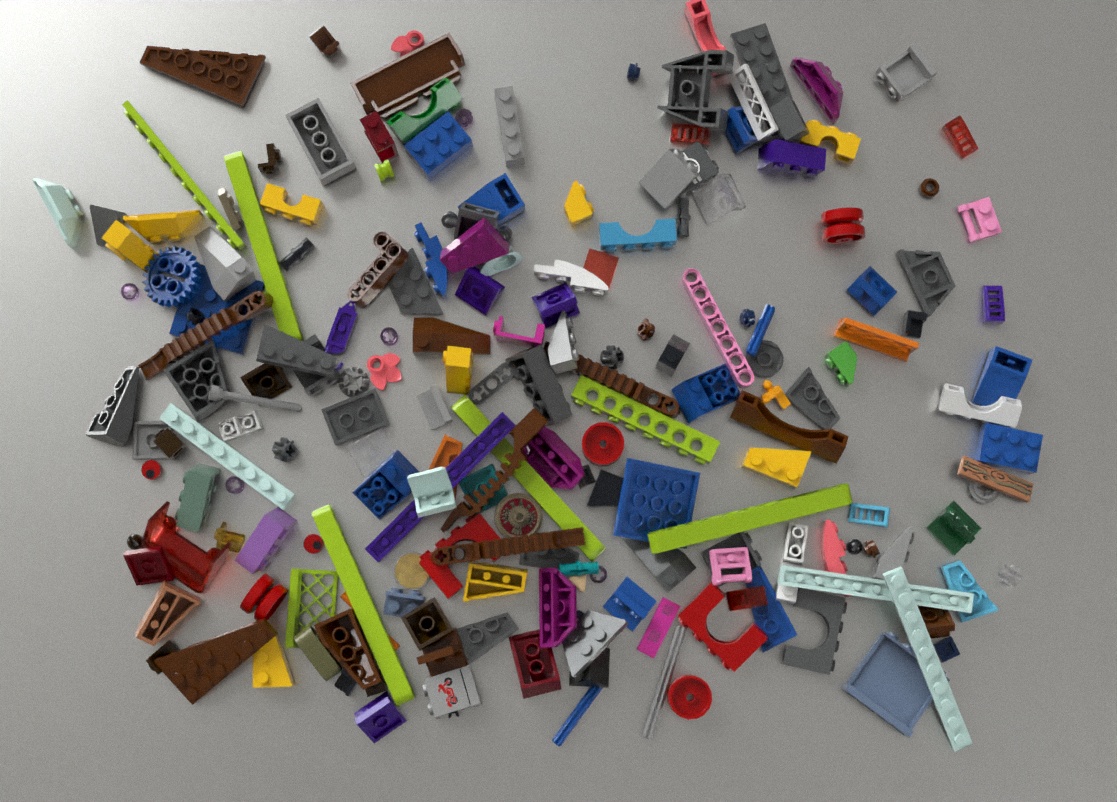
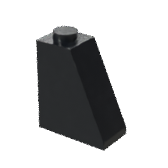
M673 334L655 368L672 377L690 343Z
M601 469L586 507H618L623 478Z

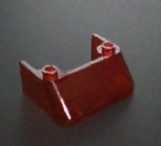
M166 501L148 520L139 549L162 546L174 573V578L194 592L202 593L225 562L231 543L228 542L222 549L210 548L208 552L204 551L176 532L178 528L176 527L177 522L173 517L167 515L170 503Z

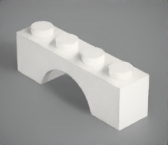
M944 383L939 400V410L947 415L957 414L969 420L975 418L983 423L991 424L992 422L999 424V426L1016 428L1022 410L1021 400L1001 396L998 401L991 405L978 406L966 398L963 387Z

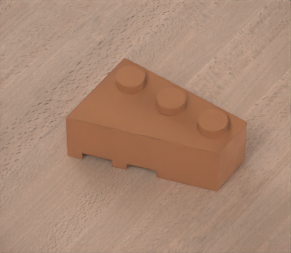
M164 580L135 631L136 638L155 646L180 620L184 619L194 607L201 603L199 597Z

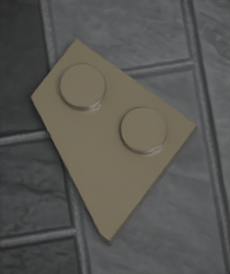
M223 187L218 190V197L233 230L241 228L240 222L243 220L239 211L235 212L233 207L235 203L231 194H228L226 188Z

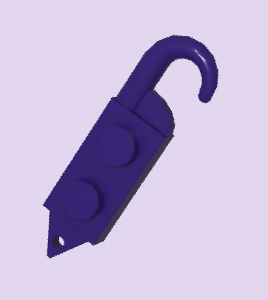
M352 301L338 309L324 352L330 355L331 353L340 354L346 349L358 316ZM341 362L337 367H335V370L339 371L342 368L343 363Z

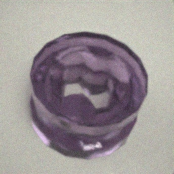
M126 283L122 286L121 295L127 301H135L139 297L140 292L135 284ZM128 288H129L130 290L133 289V288L135 289V290H133V292H134V295H133V296H131L130 294H129L128 296H126V294H128V293L126 292V290H127Z
M386 327L381 331L380 338L385 345L390 346L397 342L398 334L395 329ZM389 332H393V340L389 339V341H386V337L384 335L386 333L389 334Z
M236 476L229 477L225 483L226 490L232 494L241 493L244 489L243 480ZM235 480H238L237 483L240 484L239 488H235V490L233 491V487H231L230 484L234 483Z
M599 566L601 572L603 571L604 576L600 577V580H596L593 574H589L590 579L594 583H602L607 578V571L602 566Z

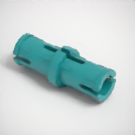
M581 561L567 564L559 563L558 570L563 575H576L579 577L584 574H599L598 562L581 563Z

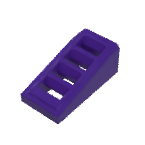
M983 285V323H1004L1005 308L1002 286ZM988 291H997V295H989ZM989 298L997 299V302H989ZM989 306H998V309H990ZM990 313H998V316H990Z

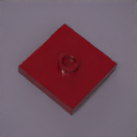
M162 546L125 551L123 554L136 586L160 583L164 580L173 581L175 577Z

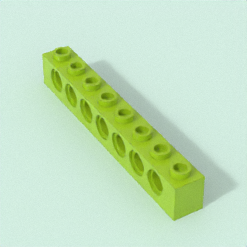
M583 375L580 376L571 394L575 404L582 407L585 404L591 407L590 411L598 415L603 413L612 422L618 423L620 421L626 424L625 428L635 432L637 429L643 432L642 436L650 440L655 438L660 441L659 444L666 448L672 446L678 449L677 453L683 456L691 455L695 457L694 461L702 465L711 462L720 444V441ZM595 392L598 398L595 401H590L587 398V394ZM612 400L615 403V407L607 409L604 406L605 401ZM625 408L630 409L632 416L629 418L624 417L622 410ZM647 417L650 422L649 425L642 426L639 423V418ZM658 425H664L667 429V432L665 434H659L656 430V427ZM676 433H680L684 436V441L682 443H678L674 440V435ZM692 442H699L701 450L694 451L691 447Z

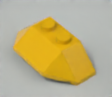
M200 210L123 216V220L150 243H159L165 239H168V241H179L180 238H186L203 219V214Z

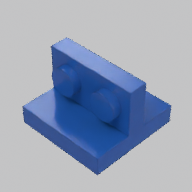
M732 107L727 110L729 114L725 132L736 153L742 152L754 143L763 142L757 140L742 107Z
M871 266L847 289L873 316L897 293Z
M626 577L602 607L614 617L627 621L629 624L627 628L633 632L657 601L630 578Z

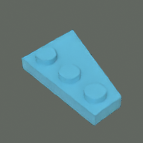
M961 561L941 567L949 590L974 594L972 612L957 611L961 623L999 610L988 598L985 591L980 588L975 578Z

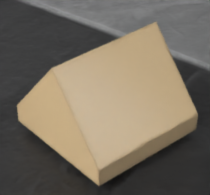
M586 575L579 577L571 576L569 578L580 592L585 591Z

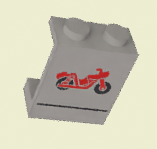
M469 665L424 679L425 685H422L425 697L429 696L430 699L428 709L430 715H434L436 719L471 706L477 707L482 705L472 669Z

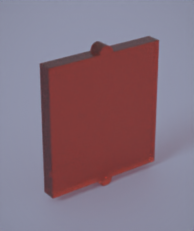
M589 248L583 268L601 279L609 289L619 257L606 254L605 251L600 252Z

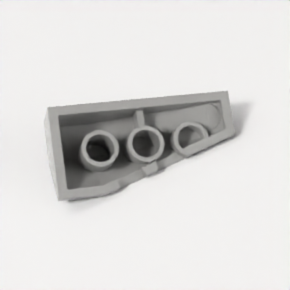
M210 226L194 236L212 287L224 302L256 281L254 270Z

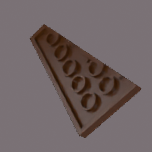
M147 46L140 64L243 107L266 56L261 54H232L222 51H193L183 48L180 50L170 49V47Z
M264 618L237 630H231L223 635L212 637L190 645L185 649L158 657L154 660V663L193 705L273 639L278 632Z

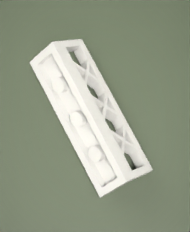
M744 64L732 72V74H729L728 78L757 140L768 142L773 138L771 134L779 129L748 64ZM743 71H745V73H746V75H747L746 80H745L744 75H743V73H742ZM749 87L753 88L754 96L752 95V92ZM757 104H760V105H761V107H762V111H761V112H760L759 107H758ZM765 120L769 122L771 126L770 129H768Z

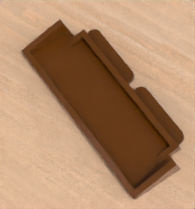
M449 32L350 84L366 115L377 111L379 116L385 119L417 103L419 97L431 96L430 88L443 78H448L453 84L458 82L461 76L458 68L466 64L462 52Z

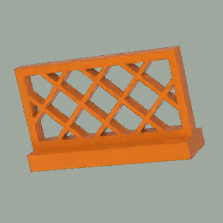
M846 317L839 319L834 334L835 338L907 362L909 355L918 349L919 346L918 342Z

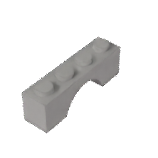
M513 86L495 88L494 94L506 167L524 165V152Z

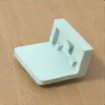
M445 467L411 474L407 477L415 499L418 518L457 508L454 491Z

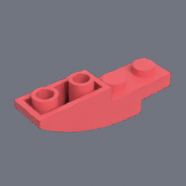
M828 519L823 521L821 530V553L824 568L828 572L846 574V571H848L847 566L839 558L846 555L845 550L847 549L843 540H839L837 536L838 528L835 522H831Z

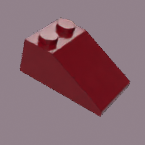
M540 629L510 636L509 642L523 699L561 690L560 677L552 647L540 648Z

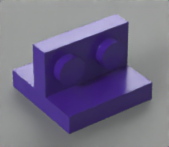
M474 266L466 269L455 295L484 315H487L494 301L504 291L505 286L490 276L483 275Z
M567 283L560 284L531 297L545 328L558 322L561 311H565L568 317L580 313L577 299Z
M387 691L354 713L356 716L354 720L357 726L373 743H376L407 721Z

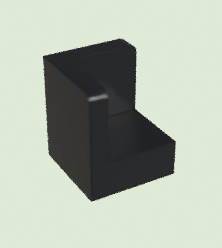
M911 310L904 313L901 336L920 338L923 323L927 319V313Z
M343 668L334 686L349 697L358 683Z

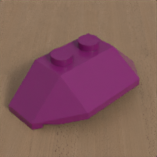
M795 57L790 64L791 68L830 122L835 124L840 115L843 98L842 85L839 81L834 80L831 70L828 66H824L822 62Z
M546 427L523 448V452L529 457L526 461L551 488L573 489L585 476L580 458L554 431Z
M557 568L539 569L540 648L558 647L577 627L576 586Z

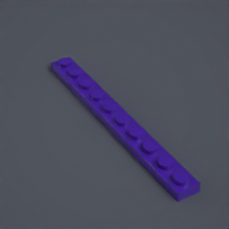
M503 411L446 467L452 488L516 426ZM415 499L365 548L377 562L425 517L418 518Z

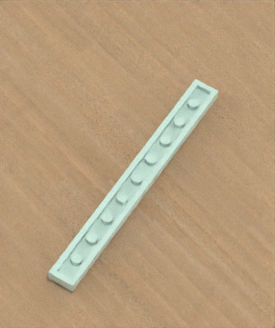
M780 564L779 585L893 601L885 580ZM909 584L915 601L919 606L966 613L972 612L973 593Z
M900 566L883 573L882 575L952 749L958 751L972 745L973 743L903 568Z

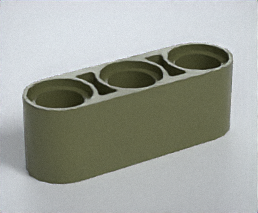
M311 625L294 636V640L325 681H328L342 671L343 667L340 662L321 643L318 633Z

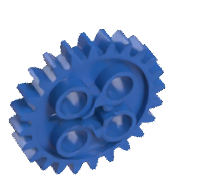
M167 246L165 251L159 250V256L153 254V261H148L151 265L150 267H144L148 272L142 275L147 278L142 283L147 285L144 291L148 292L147 297L151 298V301L170 308L171 305L177 307L178 302L184 304V298L190 300V292L196 293L193 288L199 287L196 280L201 279V277L197 276L201 269L197 268L200 263L195 261L197 257L192 255V252L182 247L173 246L171 249ZM162 271L171 276H177L181 279H185V281L181 282L174 278L166 277L162 274H159V272Z

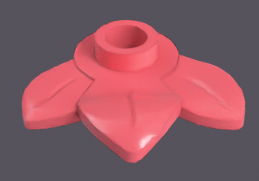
M410 31L406 36H398L392 43L391 50L401 52L400 57L424 46V37L419 31ZM417 38L418 42L412 43L411 39Z
M387 353L382 357L374 355L368 359L367 368L371 372V382L376 388L384 390L387 381L398 382L402 379L401 373L396 367L400 357L393 353ZM379 362L380 367L374 368L373 364Z

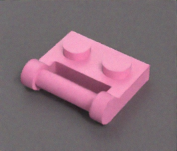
M989 197L957 207L958 213H961L968 231L970 243L1002 232ZM969 210L973 212L980 233H976L968 212Z
M748 547L712 549L709 551L713 585H721V583L752 582ZM742 568V574L721 575V570Z

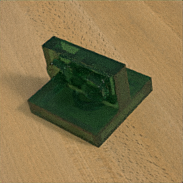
M952 501L926 527L953 556L966 544H971L976 539L974 536L982 529L955 501Z

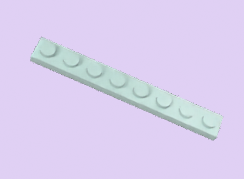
M170 403L159 417V419L282 510L286 508L295 496L294 493L174 404Z

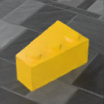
M117 220L114 221L102 237L107 242L105 246L123 261L127 258L146 273L148 270L144 267H150L151 264L148 261L154 260L153 254L160 255Z
M448 346L447 351L443 352L442 362H444L446 368L447 393L469 395L474 361L471 348Z
M750 447L747 450L741 468L795 489L800 483L812 451Z
M279 633L253 654V688L296 686Z

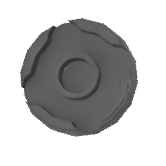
M762 340L756 356L746 354L745 359L754 376L766 379L773 377L780 371L783 366L784 357L777 344Z

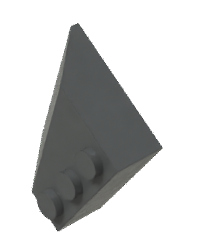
M214 340L209 341L163 370L197 422L215 412L226 401L223 398L217 401L208 400L211 385L219 386L223 391H227Z

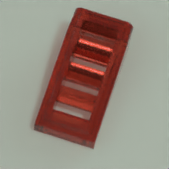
M960 115L942 127V130L962 159L979 149ZM955 125H957L958 128L955 129V130H952V127H954ZM961 131L962 135L956 137L955 134ZM966 138L967 141L962 144L959 143L960 140ZM970 144L971 147L964 151L963 147Z
M672 123L671 143L692 145L699 141L701 145L704 144L706 147H709L711 130L698 125ZM678 129H682L681 138H677ZM686 130H689L688 139H685ZM694 131H697L696 139H693ZM701 132H704V139H703V140H700V139H701Z

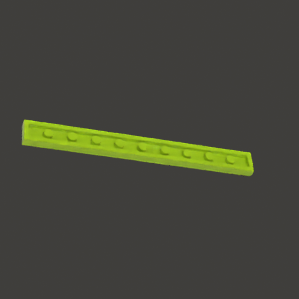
M128 100L124 102L122 106L126 109L123 112L130 121L135 120L137 123L135 128L141 135L146 134L149 138L146 141L152 149L157 148L160 151L158 156L164 163L169 162L172 166L169 170L176 178L178 176L182 178V186L187 192L191 190L195 194L192 197L199 206L204 205L206 208L204 213L210 220L214 218L217 221L216 228L222 235L226 233L229 236L227 240L234 249L238 247L240 251L244 250L247 246L131 103Z

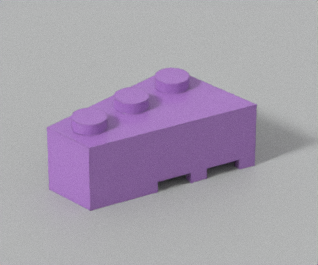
M280 507L266 513L234 561L252 574L259 570L263 571L268 564V558L274 555L278 545L287 536L297 520Z

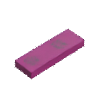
M664 597L662 598L637 650L655 658L680 608L678 604Z

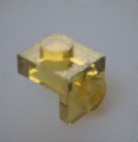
M222 522L214 535V539L217 540L216 548L239 553L245 541V535L226 531L227 523Z

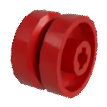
M848 207L823 212L821 214V222L823 226L827 227L822 231L823 241L825 243L840 244L864 239L865 227L860 224L864 220L863 210Z
M599 422L590 426L582 438V452L585 459L598 467H607L614 464L620 458L624 449V437L621 431L615 425L607 422ZM600 441L607 443L606 447H600Z
M265 573L246 594L240 609L247 614L255 611L254 619L256 621L264 618L268 621L279 608L289 590L282 584L274 586L275 579Z
M682 675L674 679L669 685L667 702L671 710L679 717L688 720L697 719L705 715L710 709L712 692L703 679L693 675ZM691 693L694 697L693 700H687V694Z

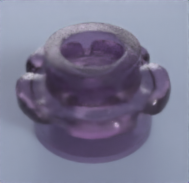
M460 109L456 112L454 119L461 127H467L468 124L472 123L473 116H471L472 113L469 110Z

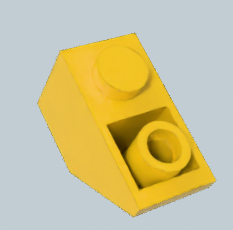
M577 180L573 182L564 204V212L571 227L592 219V212H594L591 202H587L585 199L586 191L582 184L579 185Z

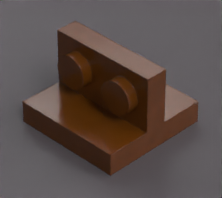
M917 605L931 639L950 636V631H955V623L948 610Z
M453 628V632L422 649L424 655L416 657L419 665L426 663L431 677L468 665L457 628Z

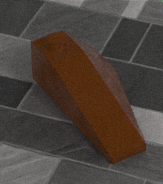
M434 317L414 318V356L443 355V352L447 351L448 346L471 348L473 355H490V335Z
M348 609L314 625L321 643L333 654L334 658L341 663L363 690L382 682L354 609Z

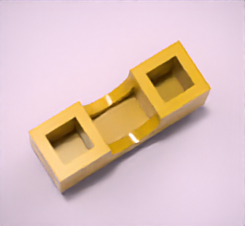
M817 120L807 121L806 126L810 134L802 137L799 144L819 147L821 142L829 141L835 146L834 159L848 164L853 162L861 138H858L856 134L851 132H841L834 126H824Z
M269 183L266 184L260 201L264 212L271 215L278 213L282 215V218L291 221L294 218L300 220L299 223L306 226L311 224L317 225L323 207L320 199L303 194L301 201L297 205L289 206L286 204L288 193L285 188Z

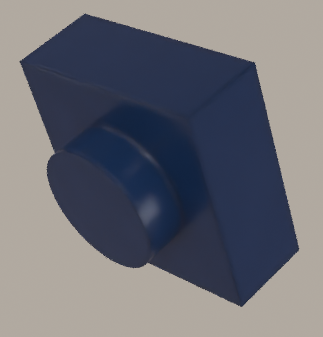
M951 636L933 644L941 663L960 655Z

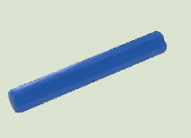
M603 687L589 688L553 738V743L557 746H561Z

